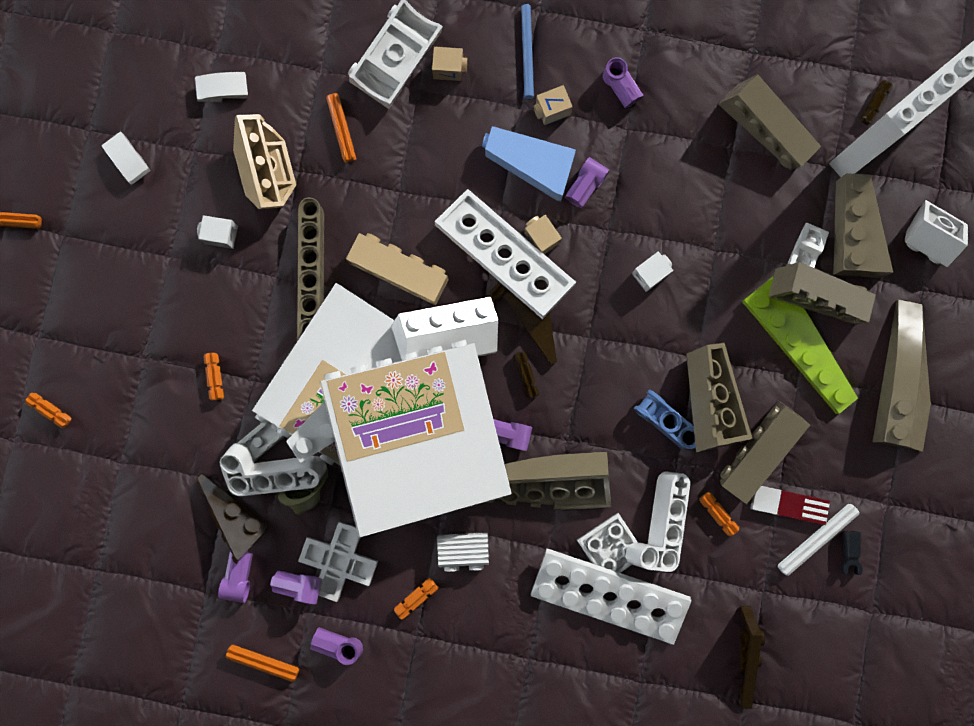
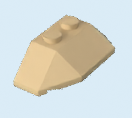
M260 114L236 115L233 151L245 196L258 209L281 208L285 205L296 186L285 140L270 125L264 122L265 119Z

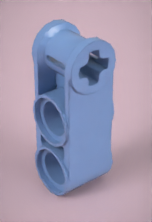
M648 390L647 396L639 406L633 408L634 411L655 426L678 447L682 449L696 448L694 426L666 404L659 395L652 390ZM666 415L674 419V425L671 429L666 428L663 424V419ZM686 431L693 435V441L690 445L685 444L682 439Z

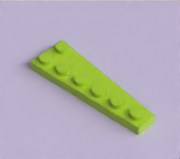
M771 277L742 301L743 304L836 414H840L858 399L857 395L806 310L768 297L773 277Z

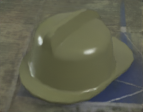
M328 468L318 485L313 488L279 492L278 499L280 503L289 506L297 515H301L304 511L314 508L320 500V488L328 477Z

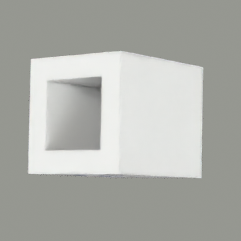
M203 215L202 222H199L197 227L198 239L207 245L234 249L238 225L232 220Z
M658 251L635 268L632 275L647 292L674 270L671 268L672 263L666 255H661Z

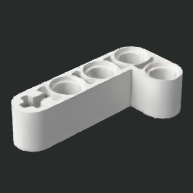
M242 443L233 444L220 459V467L227 487L236 496L313 488L318 485L327 469L325 461L318 456H311L302 463L297 458L254 463L249 448Z
M666 471L658 476L648 544L632 543L628 546L626 559L630 564L648 570L672 572L678 567L690 491V480L687 475Z

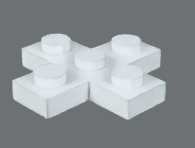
M339 521L331 544L311 537L306 538L298 562L321 569L319 578H322L318 596L337 602L346 578L367 586L371 584L378 561L355 553L360 540L356 526Z

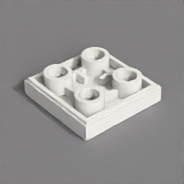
M616 513L577 539L592 564L618 573L632 565L626 559V550L630 544L638 543L619 513Z

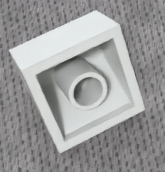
M925 200L906 231L905 243L913 251H921L926 254L932 262L936 264L941 263L948 267L968 246V224Z

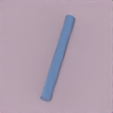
M524 4L521 6L524 97L531 99L534 98L531 6Z

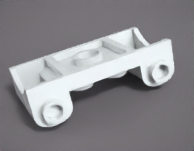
M401 0L398 6L394 5L387 16L389 19L358 64L355 62L348 72L350 83L388 109H390L426 52L430 50L443 27L439 23L432 22L419 14L406 0Z

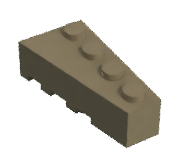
M758 74L737 84L718 104L777 157L784 167L790 170L802 167L821 147Z
M846 173L836 181L833 275L883 278L892 274L893 269L871 175Z
M796 262L775 269L768 297L858 325L869 323L876 294L867 291L865 287L852 285L806 264Z
M725 343L706 345L687 353L696 452L731 446L751 440L752 435Z
M777 400L762 423L752 433V439L739 449L735 456L736 459L731 466L727 465L721 472V485L747 504L809 428L810 424Z

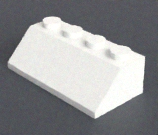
M490 297L401 313L391 325L400 356L414 352L417 353V357L427 355L426 349L438 346L442 347V351L452 349L451 343L466 340L467 345L475 343L478 357L497 352L498 318Z

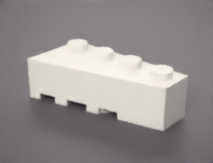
M325 401L286 441L300 463L335 442Z

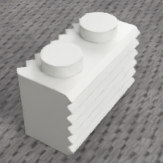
M488 533L445 534L437 536L438 567H444V571H459V566H469V570H483L484 565H489Z

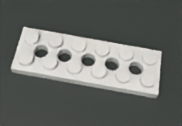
M468 189L435 220L437 228L542 319L576 284L569 275ZM465 218H472L476 224L472 227H466L462 221ZM484 233H489L494 239L486 243L480 239V236ZM505 248L510 250L512 255L509 258H502L498 255V251ZM519 264H525L529 267L530 271L526 274H520L517 272L516 267ZM537 280H544L548 287L544 290H539L535 287L534 283Z
M546 549L531 591L532 597L673 645L691 604L690 596L550 549ZM558 576H566L569 579V583L560 585L555 579ZM583 584H590L593 590L589 593H584L579 587ZM607 592H613L617 595V598L613 601H607L603 595ZM631 600H637L641 603V606L637 609H631L627 604ZM656 608H661L665 611V614L661 617H655L651 612Z

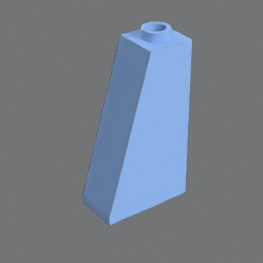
M492 126L490 134H485L482 147L485 148V156L548 196L561 202L576 150Z

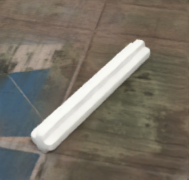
M847 504L826 522V525H823L778 564L779 570L784 575L789 576L859 515L858 509L852 504Z

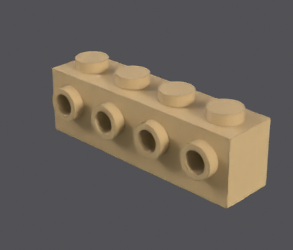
M367 233L366 236L358 234L346 258L350 265L436 306L448 282V276L445 275L446 271L436 265H432V267L426 266L421 258L413 254L408 257L401 253L402 250L392 244H389L387 247L379 243L380 239L372 234Z

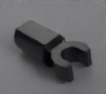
M843 531L842 556H845V559L840 566L842 574L848 575L850 565L854 566V574L861 575L863 572L862 565L859 563V558L861 557V532Z

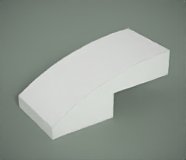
M245 72L214 73L195 77L197 101L222 102V98L247 99L248 92Z
M121 131L101 145L131 185L151 171Z
M806 223L795 244L788 264L801 262L814 268L818 256L823 252L829 232Z

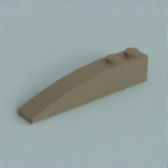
M896 300L873 442L923 452L931 406L923 306L918 303Z
M607 452L552 455L504 464L512 494L496 498L509 505H516L518 501L531 503V507L539 508L541 504L554 505V509L558 510L611 507ZM495 499L486 502L493 503Z

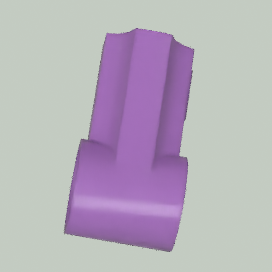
M615 57L608 61L603 72V80L612 87L624 108H627L639 101L644 95L627 71L628 66L626 62L621 58ZM610 69H617L620 72V75H612L610 73Z
M589 157L579 171L578 178L567 192L565 198L574 206L583 208L596 187L599 188L609 169Z
M493 419L499 443L506 444L507 447L527 451L533 427L514 422L510 424Z
M230 551L226 574L221 580L218 598L245 603L250 589L248 577L253 554L247 552L236 564L232 560L233 555Z
M277 571L272 576L270 586L274 593L294 597V600L299 602L317 604L322 578Z
M320 627L317 628L310 647L313 651L338 659L343 665L353 664L363 653V645L359 639L354 637L348 638ZM346 645L354 648L355 656L350 657L345 653L344 648Z

